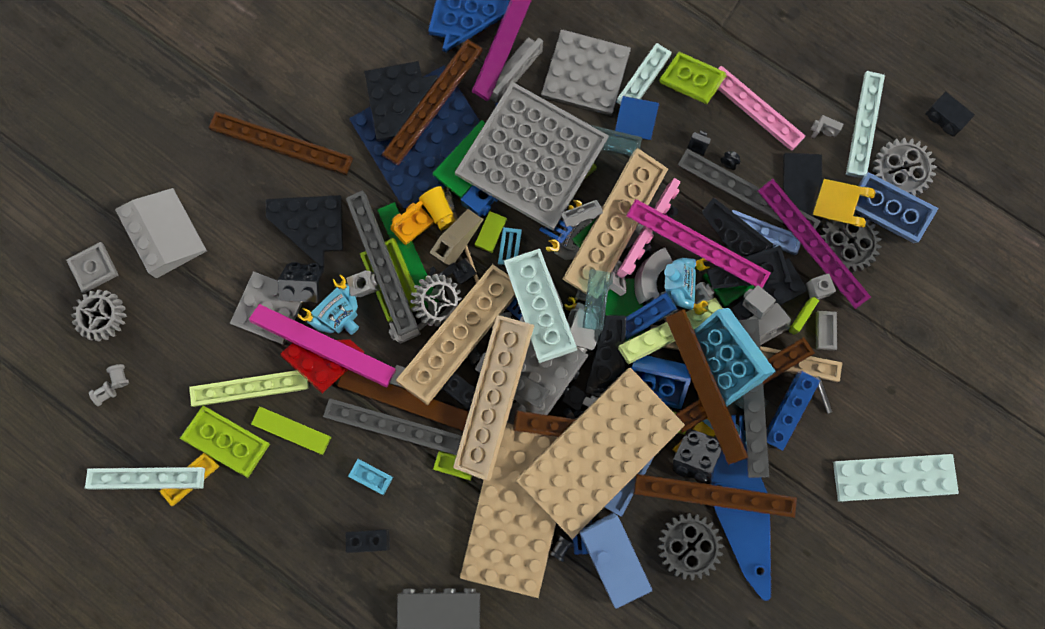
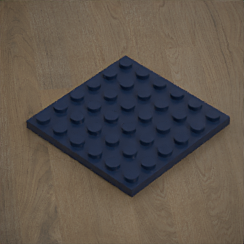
M442 66L424 77L437 75L439 78L446 67ZM457 86L401 163L396 165L382 155L393 139L377 141L371 106L349 118L405 211L410 204L418 203L420 201L419 197L430 189L441 186L442 189L446 188L432 173L480 122Z

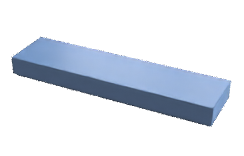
M732 210L734 214L773 243V247L780 245L783 251L797 255L801 243L790 231Z

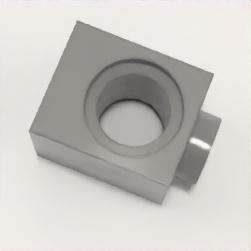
M363 271L346 278L351 296L363 297L380 290L374 272Z
M829 274L813 278L805 284L810 298L815 297L819 300L836 292Z
M758 285L754 289L750 288L743 296L745 298L743 306L760 320L773 307L776 301Z

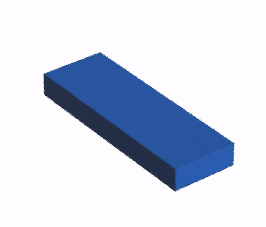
M667 292L626 317V339H630L677 310Z

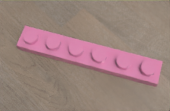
M720 66L718 69L726 72V77L718 90L788 149L793 151L804 139L805 135L724 67Z
M674 178L667 185L654 208L655 210L664 214L667 213L671 206L669 204L671 198L674 199L679 192V180ZM645 226L642 228L616 275L623 278L627 274H632L636 267L634 262L642 257L645 252L643 249L645 243L649 244L654 236L652 230Z

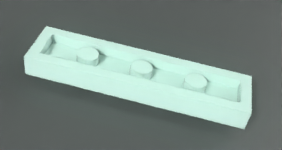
M656 43L616 102L621 105L622 96L641 99L672 52Z

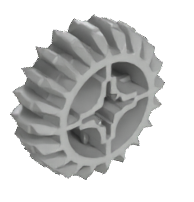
M433 274L432 278L431 276H426L425 280H419L421 286H414L417 293H411L412 296H415V300L410 302L416 304L412 310L418 311L415 316L417 318L422 317V323L427 322L430 326L433 324L440 326L459 305L458 301H461L462 298L457 297L461 291L455 290L457 284L452 283L451 278L446 279L445 275H440L439 277L437 274ZM436 285V288H433L432 293L426 295L427 290L430 287ZM445 290H446V292H447V294H448V299H449V300H447V299L445 298V295H444V294H445ZM430 298H437L439 299V301H442L443 303H437L434 300H431ZM424 301L428 303L429 313L424 306ZM443 306H447L443 313L437 315Z
M97 290V292L90 291L89 296L84 294L83 301L77 300L79 306L73 307L76 313L71 314L73 318H76L72 321L73 325H76L75 330L80 332L82 337H87L91 341L94 339L101 341L102 338L109 340V335L112 337L116 336L114 331H121L119 325H124L125 322L122 321V318L127 317L125 313H122L126 309L122 305V300L117 299V295L111 294L107 290L104 292L102 290ZM109 305L112 311L111 316L109 315ZM93 314H97V315L100 314V315H103V316H105V317H101V316L98 317V316H95V315H93ZM87 315L89 316L90 325L87 323Z

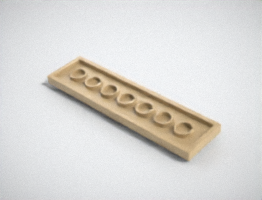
M640 149L634 150L602 208L603 213L596 218L563 277L564 281L591 298H598L638 225L637 222L626 217L635 199L649 205L668 168Z
M492 264L400 374L396 382L428 405L492 327L497 315H501L516 297L509 275Z
M497 315L453 468L484 480L491 479L534 325Z

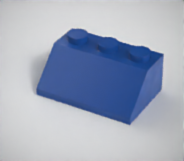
M644 356L631 363L630 368L668 407L682 409L691 380L685 364L651 356Z

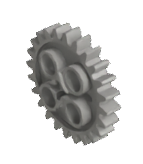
M905 138L901 142L896 139L893 141V144L891 142L887 143L886 147L883 146L880 149L881 153L876 155L878 159L873 162V164L877 165V167L872 169V171L878 172L875 176L916 196V193L918 195L922 194L923 190L929 188L927 184L933 183L931 178L936 176V173L932 172V170L936 169L937 166L931 165L935 158H929L932 152L926 153L927 146L920 148L921 142L913 144V139L908 143ZM907 154H911L914 157V161L909 160ZM889 159H893L896 162V166L891 165ZM917 163L920 164V166H913V167L909 168L907 171H906V169H902V170L897 171V172L892 173V174H889V173H888V171H896V170L900 169L901 167L907 168V167L912 166V165L917 164ZM913 171L919 173L920 178L914 177ZM894 177H899L901 179V183H897Z

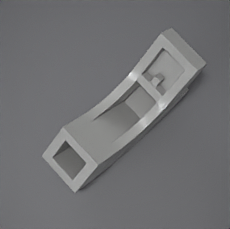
M666 248L649 256L637 270L634 288L639 304L645 301L648 304L660 296L656 285L658 275L666 269L667 264L673 263Z

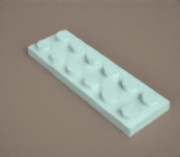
M537 249L504 260L524 321L534 325L531 341L539 363L577 351L541 250Z
M953 454L833 462L838 501L959 494Z

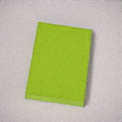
M678 52L659 81L665 86L704 104H708L725 79L726 72Z

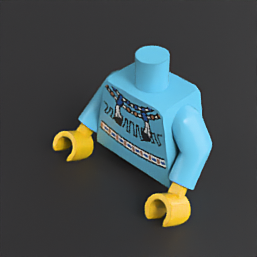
M679 258L674 260L672 264L666 265L664 271L665 291L676 306L689 310L694 309L697 315L704 314L708 311L704 309V307L708 306V303L706 301H701L698 304L695 303V267L699 271L710 268L706 267L703 263L707 262V260L702 258L696 261L691 258Z
M340 275L342 278L341 283H336L333 279L337 288L312 312L302 308L307 312V315L302 318L298 314V317L301 320L307 321L308 324L318 331L326 333L337 332L339 334L345 329L352 335L359 328L353 321L358 315L355 312L358 305L356 297L350 295L349 286L345 284V278Z

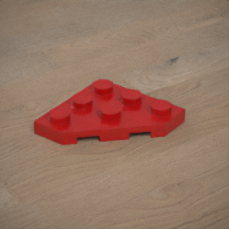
M336 340L359 352L364 353V351L351 340ZM294 343L281 353V357L321 393L325 392L348 370Z

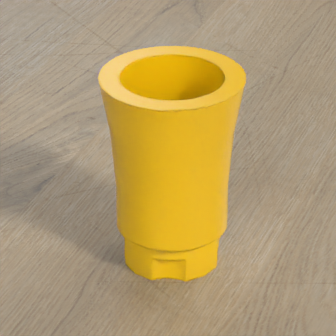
M441 186L430 189L419 197V200L423 203L440 230L450 227L456 221Z

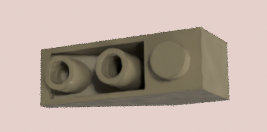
M467 209L439 237L430 253L448 265L455 263L483 219Z

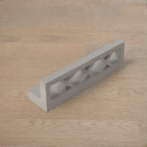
M528 37L504 65L491 95L493 101L499 102L511 82L516 83L543 51V40L538 38L534 42Z

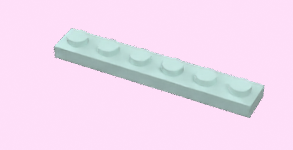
M866 71L864 74L846 175L863 178L867 174L885 77L883 74Z
M205 468L87 469L85 489H203Z

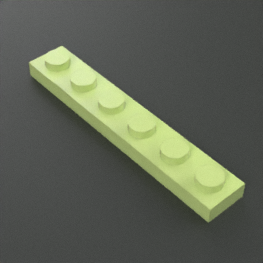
M716 298L707 301L708 306L704 307V309L708 311L704 314L697 315L694 309L686 312L693 330L701 325L717 309H723ZM665 322L619 345L618 349L629 365L674 342L675 339L668 323Z
M296 370L190 387L191 406L197 407L309 389V381Z

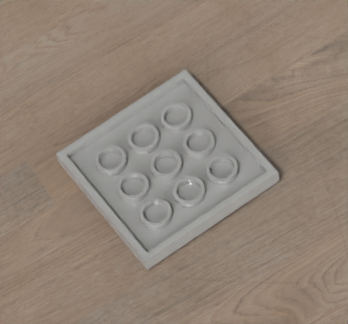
M561 30L541 97L612 116L631 48Z
M523 316L519 321L525 322ZM530 339L521 374L547 388L550 392L541 408L536 407L516 394L514 399L532 413L548 415L588 355L577 347V351L539 363Z

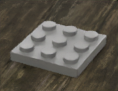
M253 271L230 324L284 345L286 339L251 323L249 318L257 306L261 304L295 321L303 302L279 300L278 281Z

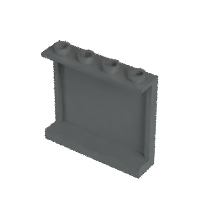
M446 588L444 592H436V589H423V592H415V589H403V593L398 594L397 629H480V592H476V588H464V592H456L455 588Z

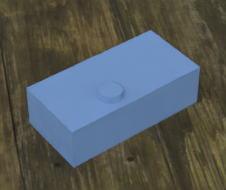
M869 172L863 176L858 185L860 187L873 188L875 196L874 198H868L860 195L855 213L860 216L863 215L864 218L870 219V221L912 243L920 241L939 209Z
M615 513L585 526L579 532L615 609L652 591L619 517Z

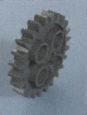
M829 219V222L824 224L825 228L820 230V233L823 234L820 236L848 270L850 268L851 273H854L856 269L861 272L864 267L867 269L871 266L870 263L876 261L874 257L880 254L876 250L882 247L877 244L881 241V238H876L879 231H873L875 224L869 226L870 219H867L865 227L862 228ZM848 227H852L854 229V233H851L848 230ZM833 237L838 238L840 243H835ZM860 242H863L866 248H862ZM845 252L851 255V259L845 256Z
M687 513L686 519L680 514L679 521L671 518L673 525L666 523L665 525L668 530H661L665 536L658 538V540L663 542V545L657 546V548L663 549L659 556L666 558L662 564L669 563L670 565L667 570L672 571L675 569V576L682 573V579H686L688 574L690 580H694L695 574L699 579H702V573L709 576V568L716 570L713 565L714 562L721 563L717 556H723V553L718 551V548L724 547V545L718 544L722 537L715 535L719 529H711L713 522L705 524L706 517L699 521V514H695L693 519L690 513ZM688 526L694 529V535L691 538L685 535V529ZM702 533L703 536L693 544L694 550H688L682 559L678 560V557L688 549L687 542L693 543L698 535ZM704 540L709 543V549L706 552L700 549V544ZM674 541H678L681 544L680 551L676 553L671 548ZM693 555L696 563L694 566L689 567L686 560L689 556Z

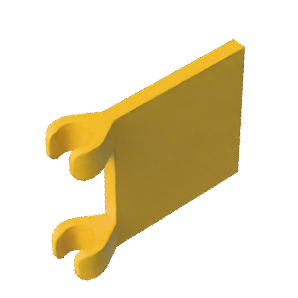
M824 179L813 216L863 228L866 225L865 219L853 216L859 196L874 198L875 191L873 188Z

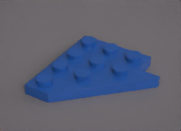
M436 0L429 34L445 37L443 52H447L502 19L510 0Z

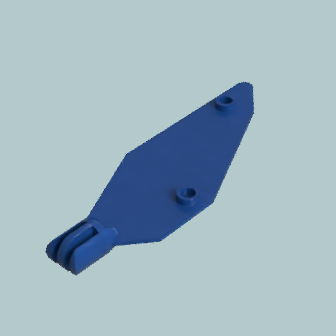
M731 415L733 423L736 427V415ZM740 415L739 437L747 453V445L744 441V415ZM721 451L714 468L711 485L768 493L761 478L748 477L747 458L728 465L724 453ZM714 506L745 578L763 600H769L771 598L770 514ZM762 567L764 572L762 574L757 573V568Z

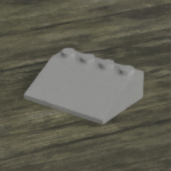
M173 188L131 200L115 209L147 272L155 278L168 273L207 251Z

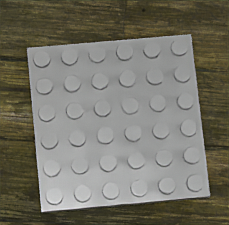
M511 82L458 166L455 175L554 231L562 217L561 213L567 209L609 136L516 83Z

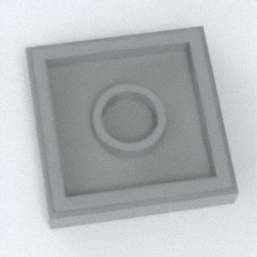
M101 242L66 260L83 293L118 276L105 246Z

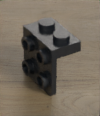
M291 262L287 264L278 278L279 300L318 303V282L324 272V267L316 263L307 265Z
M693 429L687 430L673 459V471L680 476H688L699 483L711 485L714 468L722 451L718 439Z

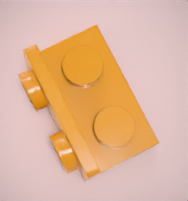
M421 201L416 204H410L405 213L402 215L399 213L392 219L391 230L405 246L434 223V220L422 208L423 203Z

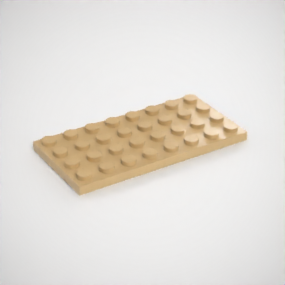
M628 368L516 481L573 539L685 424L631 368Z
M506 423L491 479L483 481L460 578L538 598L556 522L516 479L558 437L514 431V424Z

